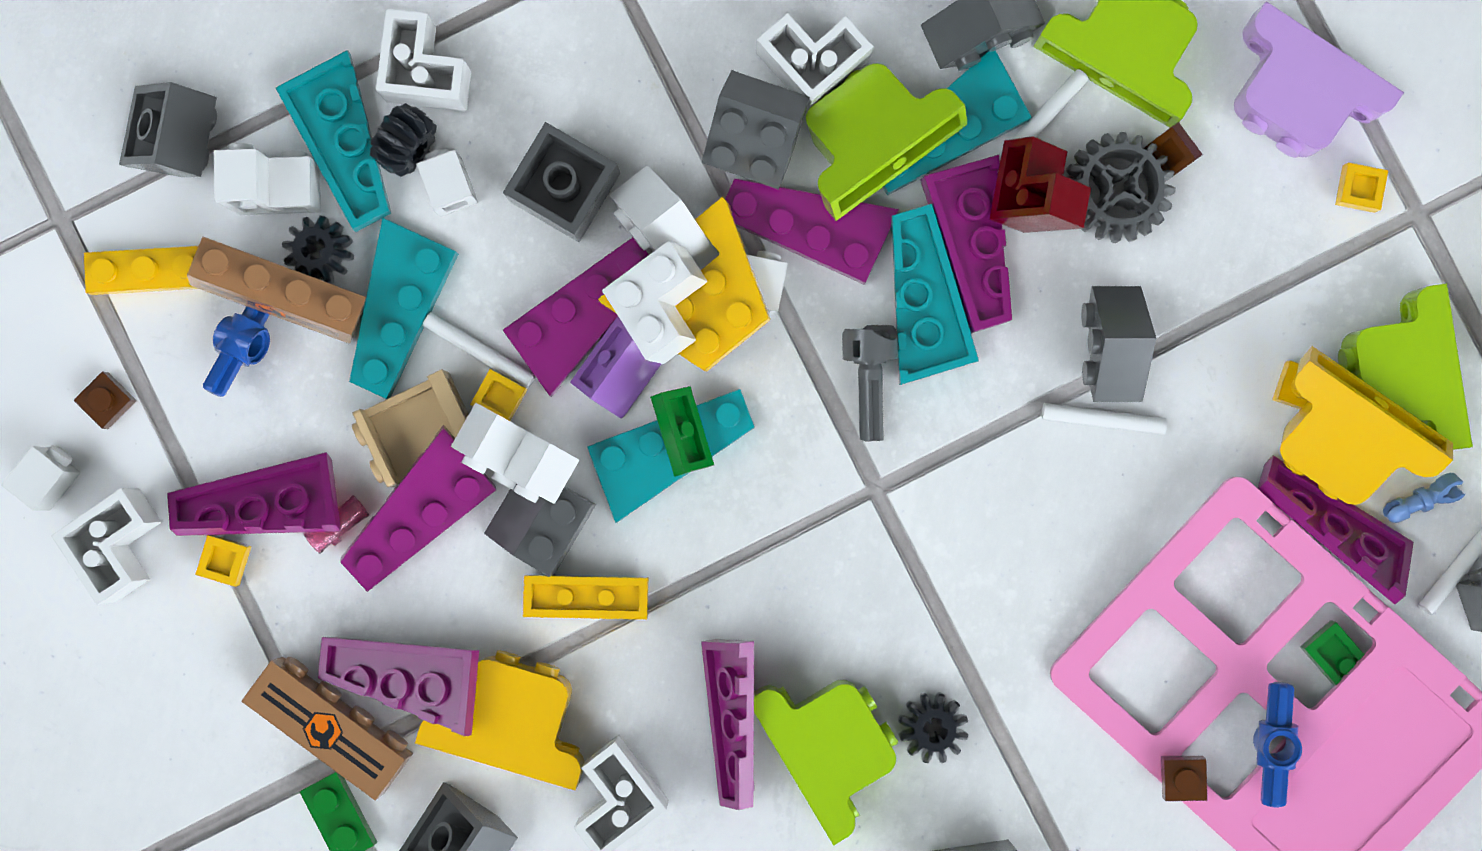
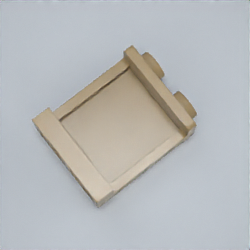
M441 369L427 376L428 380L368 409H359L352 412L356 423L352 424L353 432L362 446H368L373 460L369 461L370 468L379 483L385 482L387 487L398 486L412 468L413 463L426 450L443 425L456 438L469 413L449 372Z

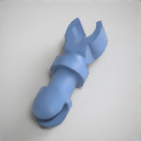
M1455 473L1444 474L1436 479L1428 489L1420 487L1413 491L1412 496L1405 499L1399 497L1388 502L1383 508V514L1390 522L1399 523L1409 519L1410 514L1419 510L1423 512L1432 510L1435 503L1443 504L1459 501L1465 494L1456 485H1462L1463 481Z

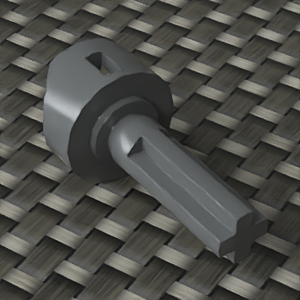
M867 325L863 329H844L842 333V359L859 364L860 440L865 442L884 440L883 369L881 364L886 363V360L898 358L897 332L893 325Z

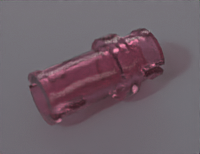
M354 495L338 508L341 531L303 533L306 540L318 553L321 554L331 544L336 546L342 541L341 536L369 516L366 508Z

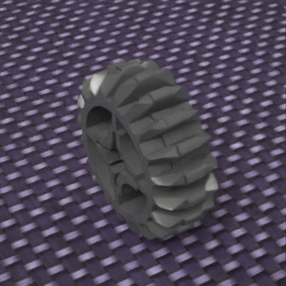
M1120 132L1115 141L1109 133L1101 137L1100 144L1092 139L1086 144L1087 152L1078 150L1074 155L1078 164H1070L1066 168V172L1075 178L1072 180L1088 187L1089 176L1092 175L1094 177L1093 182L1100 190V199L1096 204L1092 200L1091 195L1089 197L1086 213L1087 221L1084 228L1081 229L1087 232L1094 225L1097 227L1095 238L1098 240L1103 239L1108 231L1112 243H1118L1123 234L1128 242L1136 240L1138 232L1146 236L1152 232L1151 224L1158 226L1164 221L1161 212H1167L1172 208V203L1164 197L1175 193V187L1165 184V181L1174 176V171H1162L1161 166L1168 161V156L1163 155L1156 160L1152 155L1156 151V144L1152 143L1146 149H1143L1141 147L1143 143L1142 135H1137L1130 144L1126 132ZM1121 158L1132 163L1126 169L1120 170L1112 167L1110 164L1104 166L1100 160ZM1141 172L1144 174L1148 184V200L1144 198L1146 194L1138 185V177ZM1129 175V178L1124 182L1125 188L1122 190L1124 192L1119 195L1117 194L1109 201L1110 196L1114 193L1112 188L1116 185L1115 183ZM1117 205L1124 207L1128 211L1133 209L1139 215L1133 218L1121 219L1109 216L1106 212L1111 207Z

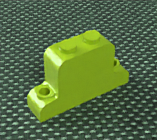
M1098 0L1086 21H1081L1066 13L1052 17L1033 46L1073 71L1080 69L1093 83L1169 128L1183 119L1192 103V93L1188 85L1175 77L1173 73L1176 64L1196 33L1198 26L1195 15L1188 10L1187 4L1182 0Z
M870 64L862 70L852 72L843 84L822 97L809 108L806 114V123L813 144L831 164L818 178V188L826 210L837 221L968 125L965 104L949 89H937L923 98H915L895 75L882 64Z
M1447 283L1427 286L1407 293L1400 303V323L1370 327L1351 332L1345 336L1341 349L1338 352L1339 365L1453 443V450L1473 447Z
M837 680L798 704H794L784 686L781 688L772 685L763 686L754 691V713L834 846L853 833L856 824L855 818L860 816L850 796L892 771L896 764V754L892 747L899 742L887 722L878 725L871 713L872 710L877 708V705L865 686L857 690L852 682Z

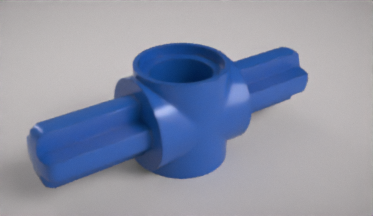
M246 306L242 315L234 313L233 316H227L219 322L213 335L214 350L219 353V356L203 383V388L215 396H225L241 366L249 367L250 364L255 365L264 358L270 344V335L264 327L269 314Z
M1273 682L1268 685L1266 720L1259 721V727L1253 736V744L1257 751L1256 764L1263 767L1261 803L1274 808L1284 807L1287 804L1289 770L1296 768V763L1302 755V744L1298 738L1299 726L1292 723L1294 687L1284 682ZM1277 736H1285L1286 744L1284 748L1278 753H1269V744L1272 739Z

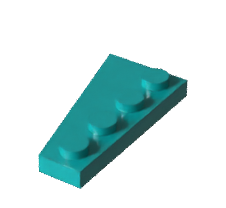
M346 50L275 87L352 230L358 232L390 215L391 209L380 166L370 156L372 135L350 52Z
M996 50L988 51L980 58L981 61L970 67L946 88L953 91L965 104L968 125L883 186L887 196L1030 121L1032 117Z
M932 204L893 215L891 217L898 371L899 385L978 362L979 359Z
M382 218L349 380L350 383L385 399L391 398L424 329L422 326L427 315L432 312L459 255L456 251Z
M741 389L696 405L712 457L755 428ZM657 420L587 446L615 523H618L634 510L687 475L683 474L674 477Z

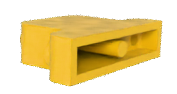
M1312 346L1300 359L1294 389L1308 402L1286 425L1280 453L1288 469L1297 475H1306L1312 479L1326 496L1334 500L1339 498L1347 504H1361L1398 468L1404 467L1411 473L1422 477H1434L1439 475L1453 461V443L1321 351Z
M497 650L495 656L486 657L478 662L472 735L462 736L452 732V729L424 720L420 724L415 744L574 791L580 783L583 773L582 766L585 763L582 754L579 752L580 748L559 739L571 698L572 687L567 678L559 675L560 668L554 665L536 662L535 667L519 663L520 656Z

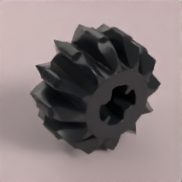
M407 103L396 106L392 109L390 115L384 116L381 125L376 127V135L371 139L370 156L390 173H395L400 177L415 171L416 164L422 162L425 155L430 153V146L435 142L434 135L437 125L426 116L425 112L417 107H412Z
M320 215L315 224L310 218H303L302 231L294 226L289 227V232L295 236L293 242H282V247L292 252L283 259L285 265L295 266V271L319 280L322 277L325 282L330 284L334 283V270L342 275L347 274L348 270L341 265L342 260H353L354 254L343 249L350 246L353 240L348 235H341L344 229L343 225L338 222L330 225L329 219ZM320 243L325 248L320 250L321 257L317 259L312 254L317 251L316 244Z
M924 692L920 694V701L922 703L920 708H917L911 701L906 703V707L913 713V716L900 715L898 722L911 728L901 731L898 735L901 741L912 740L907 747V752L911 756L917 754L922 749L921 760L924 763L930 762L933 752H936L940 763H944L947 761L944 750L948 747L956 755L961 752L959 746L953 742L955 738L960 740L968 739L969 735L966 731L956 728L966 724L968 718L965 714L954 715L960 707L956 700L950 701L944 707L945 695L938 692L933 704H931L930 698ZM937 718V722L943 728L939 734L934 731L935 736L929 737V733L923 727L927 721L932 724L931 719Z

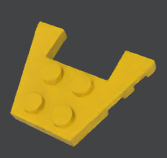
M723 197L695 219L706 237L719 252V255L701 269L708 282L675 306L696 338L695 342L678 354L706 372L771 320L755 274L746 255L740 233L734 222L731 208ZM605 294L598 299L601 304L615 312Z

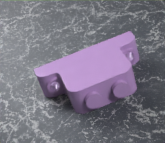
M1267 1L1252 15L1243 29L1245 44L1251 51L1259 55L1260 62L1234 101L1235 113L1243 120L1242 124L1245 128L1255 134L1266 135L1277 143L1276 147L1282 153L1290 157L1312 156L1332 142L1348 116L1362 123H1370L1392 110L1404 93Z

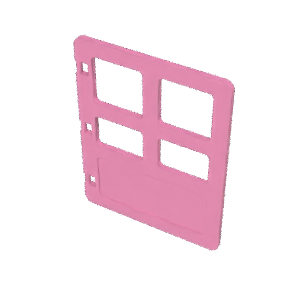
M1242 477L1228 478L1216 489L1053 663L1050 670V677L1054 685L1162 783L1161 756H1182V753L1240 693L1249 694L1267 711L1268 685L1278 682L1268 673V663L1325 603L1332 602L1365 631L1372 638V647L1314 707L1307 708L1294 697L1292 723L1299 726L1298 738L1302 744V755L1296 763V768L1289 770L1287 804L1284 807L1274 808L1261 803L1263 767L1259 765L1228 797L1219 796L1207 785L1208 801H1182L1236 851H1402L1482 769V691L1390 607L1375 596L1370 589L1299 525L1274 505L1258 488ZM1265 511L1282 525L1273 536L1256 521ZM1233 518H1239L1301 575V582L1240 644L1231 640L1174 587L1175 579ZM1362 598L1378 612L1370 622H1367L1353 609ZM1148 609L1156 610L1216 666L1215 673L1157 733H1151L1146 730L1089 677L1090 669ZM1459 685L1475 699L1466 709L1450 696ZM1286 738L1271 753L1280 752L1286 744Z

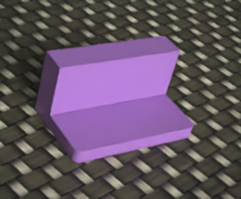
M617 317L570 383L617 417L623 418L658 370L661 363L644 358L624 324Z

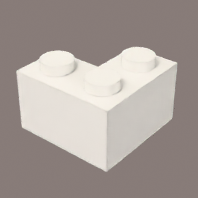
M386 9L376 91L388 103H407L408 105L467 111L471 70L462 58L433 55L436 26L427 13Z
M788 12L756 41L757 55L791 91L810 97L807 110L822 97L843 84L852 72L859 70L870 60L874 48L847 16L815 43Z
M232 143L228 145V150H214L215 201L239 215L321 213L320 169L315 160L307 156V153L303 151H283L281 153L282 157L268 158L265 153L254 149L252 144Z
M648 165L609 195L618 207L613 212L614 216L643 250L650 247L654 252L670 240L685 247L700 270L718 256V253L682 200Z
M670 240L602 290L646 360L664 364L696 341V338L675 306L708 281L685 247Z
M477 403L474 404L451 445L452 448L465 455L462 460L463 464L482 474L485 473L487 467L495 471L491 477L492 479L512 490L514 489V492L536 503L540 496L555 504L579 459Z
M120 488L52 534L51 537L96 605L119 601L150 580L128 545L160 524L161 520L139 488Z
M619 735L589 757L583 764L582 770L604 797V799L579 817L574 826L575 831L590 851H614L667 810L669 800Z

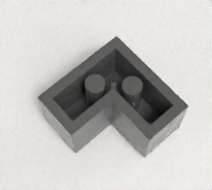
M957 0L922 23L921 28L939 68L944 69L957 66L958 71H962L981 61L979 55L986 50L992 52L1010 44L1011 48H1016L1029 42L1034 38L1032 32L1043 26L1045 21L1035 0Z
M1092 286L1089 303H1083L1081 312L1082 326L1089 328L1088 350L1091 354L1090 360L1083 362V384L1089 385L1093 402H1143L1157 338L1142 287Z

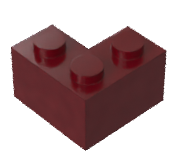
M1034 136L1004 140L989 220L1023 233L1082 229L1085 225L1091 187L1063 176L1068 151Z

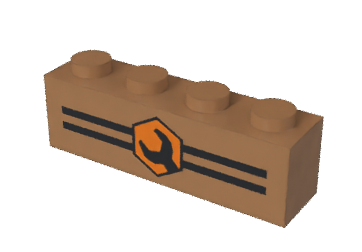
M203 236L187 273L190 286L348 344L351 343L366 297Z
M280 657L271 660L241 702L376 801L386 792L413 755L406 748L408 745L407 741L394 731L388 730L385 733L373 724L375 718L365 709L356 705L352 708L340 699L342 694L331 684L325 681H321L320 684L307 675L308 668L293 657H288L287 659Z

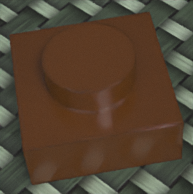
M1179 122L1143 148L1146 149L1152 143L1156 144V151L1152 155L1156 160L1160 156H1168V161L1161 166L1162 171L1172 170L1174 175L1203 155Z
M102 371L73 401L101 429L108 430L137 400L109 372Z
M1161 756L1162 798L1165 801H1208L1207 763L1204 756Z

